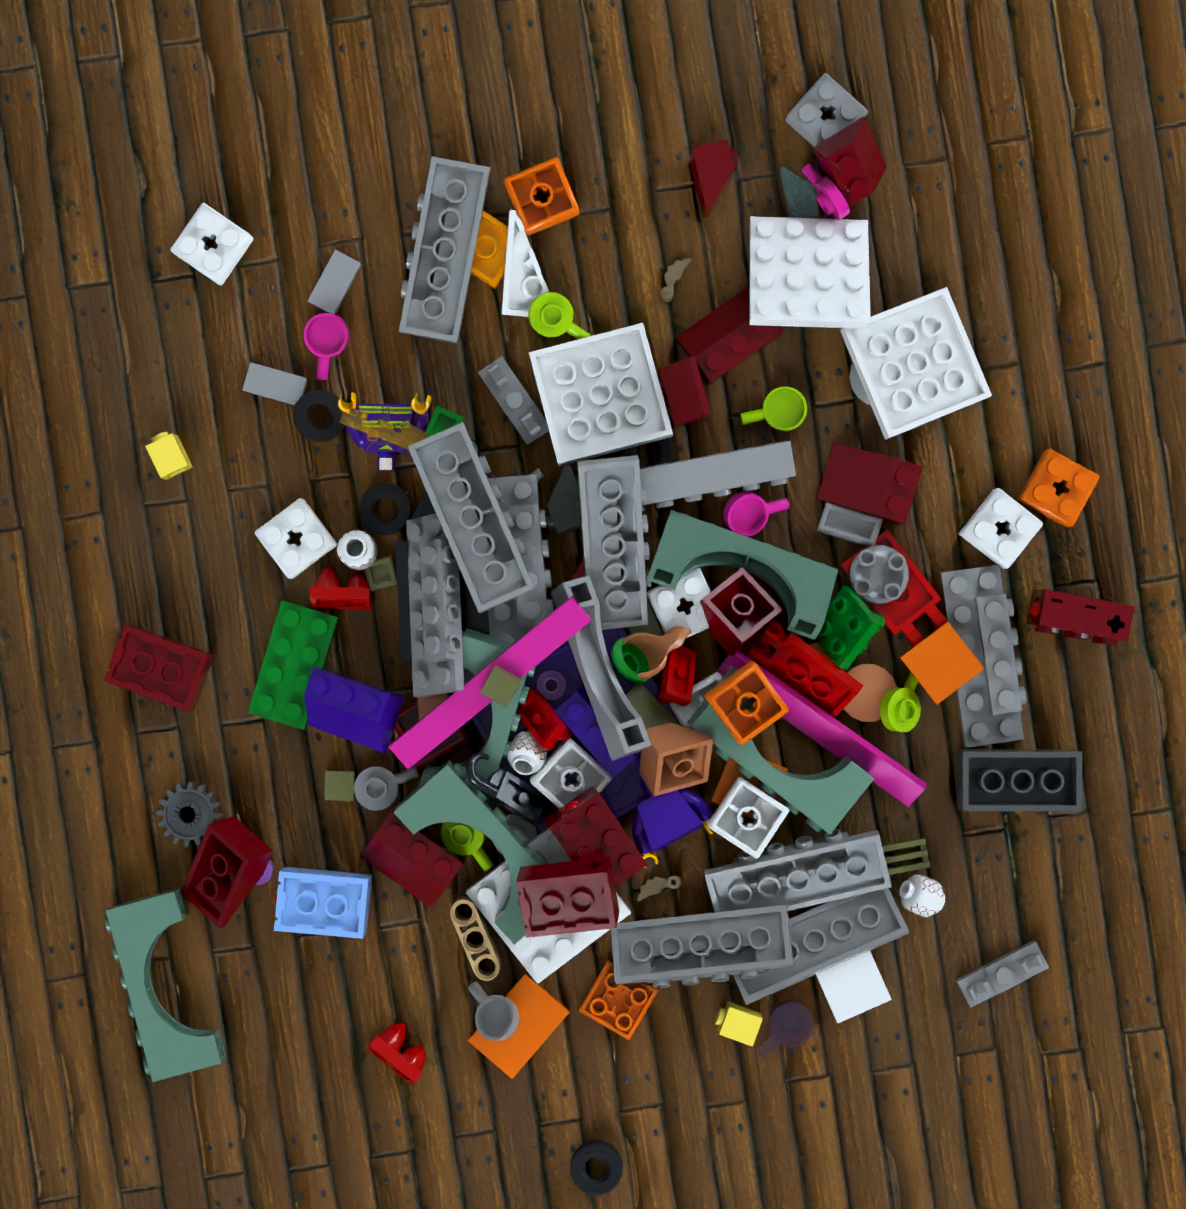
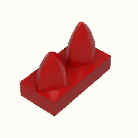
M328 565L318 576L315 586L310 587L309 598L313 609L372 610V597L369 585L365 577L358 571L347 580L344 587H340L335 571Z
M680 646L668 653L667 662L663 668L661 690L657 695V701L660 704L674 702L686 707L691 703L697 652Z
M530 688L525 705L520 703L516 713L521 715L520 719L541 747L552 750L558 740L569 739L574 733L564 724L539 690Z
M405 1023L394 1024L374 1037L366 1046V1049L409 1085H412L423 1074L421 1070L425 1063L424 1046L411 1047L400 1055L398 1052L405 1039L406 1027Z

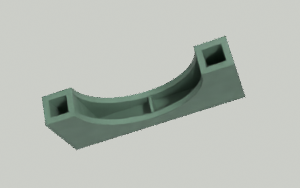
M674 510L670 511L646 580L675 590L677 583L684 575L699 567L710 565H724L739 569L743 567L747 572L764 580L779 595L787 611L788 631L813 640L817 638L825 621L838 569L718 527L715 524L693 518L687 514Z
M466 628L462 636L463 667L476 675L514 643ZM536 666L520 678L522 681L507 707L494 700L491 702L493 713L491 733L484 746L478 751L488 754L489 759H480L475 766L477 774L488 780L493 772L505 771V769L500 768L502 758L508 759L507 755L512 745L508 738L511 731H517L521 715L516 713L519 703L525 705L530 688L524 686L527 676L533 677ZM468 759L459 763L465 771ZM427 764L419 786L441 766ZM488 796L489 798L486 801L494 808L495 801Z
M731 666L718 684L738 670ZM746 696L743 697L740 708L750 709V701L753 697L749 699ZM706 699L688 720L693 730L712 736L713 744L716 745L713 751L726 761L731 757L738 762L737 769L749 779L756 776L762 781L760 787L772 797L776 793L785 799L783 805L795 815L799 811L808 817L805 822L818 833L823 829L828 834H831L874 780L870 774L847 756L832 768L816 774L800 775L780 770L768 763L760 755L752 739L744 745H739Z
M448 760L399 803L393 813L413 835L432 824L455 822L477 829L496 844L507 862L511 876V889L505 905L495 916L494 923L515 945L526 935L521 908L518 903L519 892L516 886L520 867L549 863L539 851L533 853L526 845L529 842L519 829L513 831L506 823L509 820L499 807L493 809L486 801L489 798L488 795L469 783L466 779L467 776L464 768L459 763L453 765Z
M181 888L125 902L107 909L104 922L109 933L112 932L114 939L112 952L115 960L120 961L122 968L120 981L123 989L128 990L130 998L128 1010L130 1016L135 1018L138 1029H136L135 1035L138 1045L143 1046L146 1056L143 1058L146 1074L151 1075L152 1082L221 1064L227 1056L219 1029L197 1030L179 1023L162 1007L152 985L150 968L156 942L170 925L188 916Z

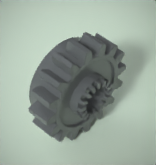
M190 781L187 788H185L181 782L176 784L177 792L170 788L166 791L169 798H161L159 800L164 809L156 811L157 815L163 816V820L157 825L158 827L166 826L167 830L163 835L167 837L173 834L174 844L179 843L183 839L185 847H189L194 839L198 846L202 842V836H204L208 824L214 823L218 818L223 817V813L218 812L217 809L222 803L221 801L214 800L215 791L210 793L205 791L206 784H201L197 788L195 781ZM186 806L194 809L196 814L194 821H190L184 816Z

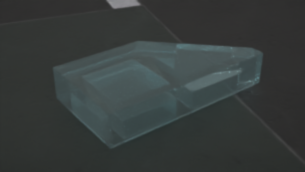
M785 166L780 167L779 172L788 217H818L819 210L814 186L790 172Z

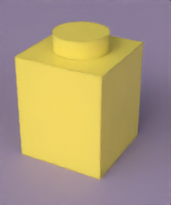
M163 432L152 437V443L145 446L162 479L168 480L193 468L178 435Z
M727 1001L725 1009L720 1007L715 1024L718 1025L719 1035L753 1047L763 1018L759 1012Z

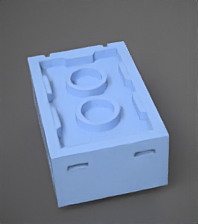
M284 867L279 871L278 882L281 883L278 884L277 893L274 897L276 903L275 917H277L274 923V931L361 939L365 937L368 928L372 874Z

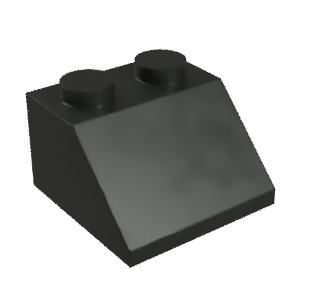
M570 464L564 466L547 504L549 512L545 513L550 531L556 530L558 536L581 527L579 487Z

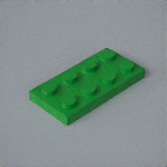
M281 600L248 710L249 714L302 730L306 729L308 719L304 693L312 668L324 669L339 617Z

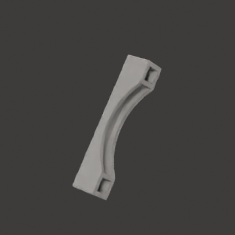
M590 576L562 583L550 592L556 608L573 596L592 618L591 622L568 639L611 760L614 761L638 753L651 746V742L641 716L624 694L611 666L602 633L600 603Z

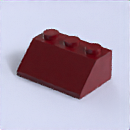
M747 287L675 337V339L688 357L695 356L699 373L708 386H710L780 337L784 330L781 326L749 325V288Z
M394 808L360 857L431 908L463 866L465 859L450 851L441 841L424 829L419 830L413 835L393 813Z

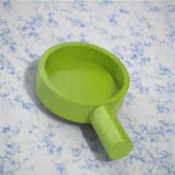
M544 292L532 300L528 309V319L532 328L545 337H557L567 332L577 340L590 336V333L572 322L573 308L570 302L561 294Z
M779 387L767 395L761 409L740 413L741 421L745 425L765 420L774 430L781 432L791 431L800 426L807 415V403L804 396L798 390L792 387Z
M911 671L903 688L896 687L888 690L881 700L880 717L884 726L890 731L908 732L916 726L920 718V701L914 692L919 681Z
M443 823L441 838L444 845L450 851L462 856L472 854L484 872L494 866L481 847L486 839L485 834L461 823Z

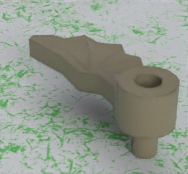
M685 258L682 261L676 260L673 265L668 266V271L664 273L666 287L661 290V299L664 302H670L673 299L674 284L680 281L684 270L691 262L690 258Z
M677 875L669 877L668 880L657 876L654 879H648L646 884L640 887L641 893L638 895L637 900L640 902L650 895L658 894L666 887L671 889L679 888L682 880Z

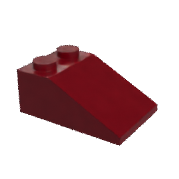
M833 443L816 499L876 516L899 525L905 524L923 466Z
M234 816L208 824L181 893L219 929L223 928L264 874L273 850Z

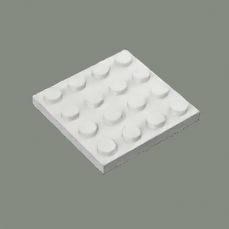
M750 216L749 325L869 329L871 318L868 220Z
M947 287L870 317L869 329L842 328L840 330L885 440L992 396Z
M643 323L529 352L558 467L673 437Z
M549 827L526 844L533 853L539 851L548 863L571 861ZM506 860L466 889V894L537 984L610 930L604 929L526 938L525 935L514 945L494 923L495 916L505 905L511 889V876ZM616 892L619 906V923L631 914V910Z

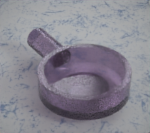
M784 1001L778 1004L772 1010L769 1017V1028L772 1035L756 1052L765 1059L779 1044L787 1047H797L807 1042L814 1030V1020L808 1008L797 1001Z

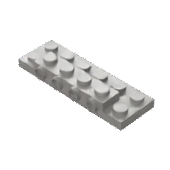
M432 156L425 194L420 193L418 198L417 211H421L419 223L414 222L412 230V240H416L414 252L409 251L407 256L406 269H410L408 281L403 280L401 288V298H405L399 333L458 344L491 171L490 167Z
M462 422L407 446L478 612H485L535 590L522 558L527 552L520 538L514 540L510 531L511 528L515 527L508 510L502 512L498 501L503 499L497 483L490 484L486 475L491 472L489 464L484 455L478 456L464 423Z
M638 455L577 461L585 576H590L600 603L602 630L648 625L646 587H651V581L646 580L649 569L645 570V560H650L648 542H644L643 533H648L647 515H642V505H647L645 487H641Z
M537 474L488 478L490 484L497 483L503 499L498 501L502 512L508 510L515 527L510 529L514 540L520 538L527 554L522 556L535 587V590L488 610L490 635L513 643L554 611L553 599H547V588L552 587L551 570H545L544 558H549L548 540L542 539V528H547L546 510H540Z
M435 513L406 521L413 697H427L464 690L459 566Z
M1000 565L939 573L945 618L985 668L956 690L964 747L1024 740L1020 711H1022V704H1026L1027 697L1024 686L1019 687L1017 675H1022V663L1020 657L1015 658L1013 647L1018 645V634L1016 628H1011L1009 617L1014 616V606L1012 599H1007L1006 594H1003Z
M834 829L831 834L825 832L824 837L812 839L811 836H802L795 840V844L784 846L783 843L777 842L768 845L758 859L745 851H740L737 857L732 858V864L704 870L714 912L787 905L788 911L892 887L878 830L849 836L848 832L842 833L841 830Z
M787 905L618 923L617 928L611 929L614 979L617 985L647 982L648 984L653 983V988H666L671 986L670 981L682 980V985H695L700 983L699 978L711 977L712 982H725L729 980V975L741 974V979H754L759 977L758 972H764L765 969L793 966Z

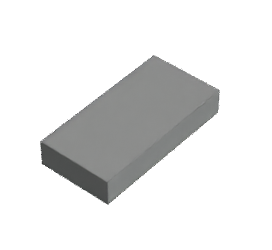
M335 249L308 302L327 313L336 314L362 264Z
M250 362L242 391L295 406L296 402L305 393L308 379Z
M826 502L817 531L870 547L875 546L883 519Z

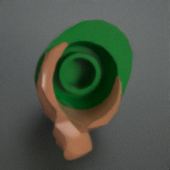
M675 626L662 636L641 632L619 639L611 647L614 672L618 674L621 680L634 684L651 681L665 667L668 653L682 646L691 630L686 627Z

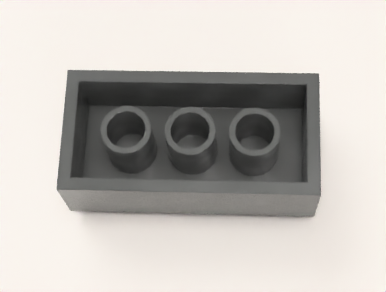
M957 749V808L961 811H1082V751L1076 749Z

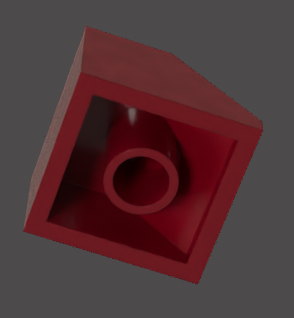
M864 117L813 147L824 175L837 186L849 207L874 192L887 168Z
M728 140L694 147L691 151L690 165L703 218L709 217L730 183L733 172L736 171L735 166L738 165L735 148H729Z
M695 356L659 368L658 380L662 394L664 393L667 403L665 406L673 428L707 420L710 416V410Z
M743 567L700 601L712 636L731 657L763 633L767 626L773 620L775 621L783 611Z

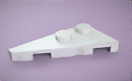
M509 210L501 315L528 317V309L532 300L541 293L549 292L516 210Z

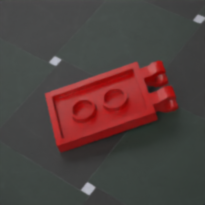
M886 530L877 537L875 546L885 545L902 554L908 565L909 580L905 590L898 599L882 604L868 603L876 613L884 616L885 625L893 635L902 631L905 638L914 647L924 638L911 622L925 613L931 624L937 629L946 623L947 619L935 605L942 600L890 532ZM868 546L863 547L840 565L849 579L850 568L854 558L862 550L868 548Z
M774 620L767 626V630L762 636L753 642V646L746 653L750 659L760 663L761 667L834 718L863 687L860 682L841 668H838L837 665L793 632L786 636L783 627ZM769 645L774 647L776 650L772 652L770 650Z

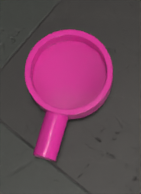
M807 164L802 169V172L815 187L817 192L816 200L827 215L831 214L835 219L841 220L850 213L849 206L842 193L828 177L824 176L822 178L812 164Z
M333 313L315 315L307 322L304 329V341L307 348L314 355L318 356L316 379L328 380L330 357L342 353L347 347L350 338L349 329L345 321Z
M743 491L735 494L727 502L723 513L724 522L732 532L750 537L759 533L765 527L769 514L789 509V502L787 498H782L766 503L756 493Z

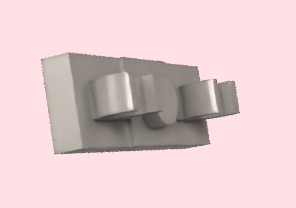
M502 356L478 372L527 446L549 432L547 421Z
M1033 940L956 979V982L969 1007L972 1008L1048 969L1049 966L1036 941Z

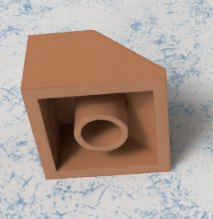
M674 723L646 729L651 746L641 751L639 773L654 797L708 782L713 738L710 734Z

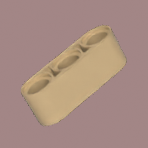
M460 896L454 901L450 910L452 922L477 978L484 981L492 980L499 973L501 966L500 956L482 913L469 896ZM460 904L469 905L472 909V915L466 918L459 916L456 910L457 906ZM472 931H478L483 935L484 941L478 945L472 944L468 940V934ZM485 958L491 959L495 963V969L486 972L480 968L479 962Z

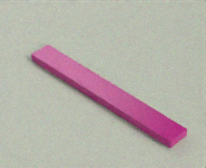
M571 596L464 684L463 691L452 693L389 745V749L407 769L411 768L493 701L481 694L480 691L495 664L522 678L591 622L592 618L575 598Z
M740 651L733 657L729 654L719 666L717 672L724 676L731 666L739 670L753 660ZM757 664L789 708V712L782 716L784 720L841 760L847 756L874 778L872 782L908 807L926 789V782Z

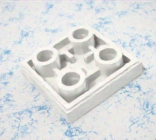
M870 951L816 974L837 1023L892 1000Z

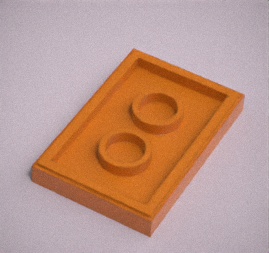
M526 972L505 995V997L515 1002L519 1011V1024L514 1034L506 1040L494 1041L484 1038L476 1029L468 1038L469 1043L511 1079L515 1077L570 1013L566 1006L539 983L537 984Z

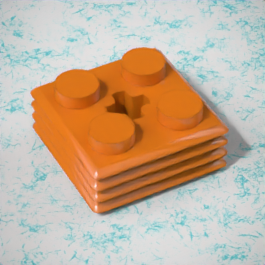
M557 157L504 179L505 187L514 209L522 221L526 236L579 215L578 204L560 160ZM542 190L543 194L549 193L550 196L547 197V202L541 203L540 200H534L537 198L538 191Z
M1047 449L1042 453L1018 497V501L1066 528L1073 527L1100 476L1058 452ZM1062 482V487L1065 491L1056 495V488L1053 487V483Z
M753 661L744 665L705 694L706 700L739 745H744L789 712V708L759 666ZM745 696L748 699L753 697L750 701L752 707L748 710L745 707L740 708L742 704L741 699Z

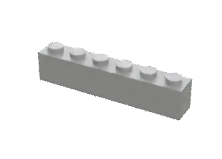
M780 441L640 468L641 487L646 489L647 505L656 503V508L674 505L673 500L685 498V502L702 500V494L713 492L714 497L732 494L731 488L742 487L743 491L760 489L759 483L771 481V486L789 483L788 477L796 476L790 441Z

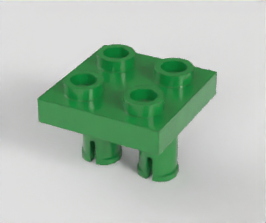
M844 585L828 606L825 621L817 636V640L838 668L847 670L855 658L864 653L862 649H867L868 641L875 632L878 633L881 630L879 627L884 626L885 618L881 614L871 612L853 588Z

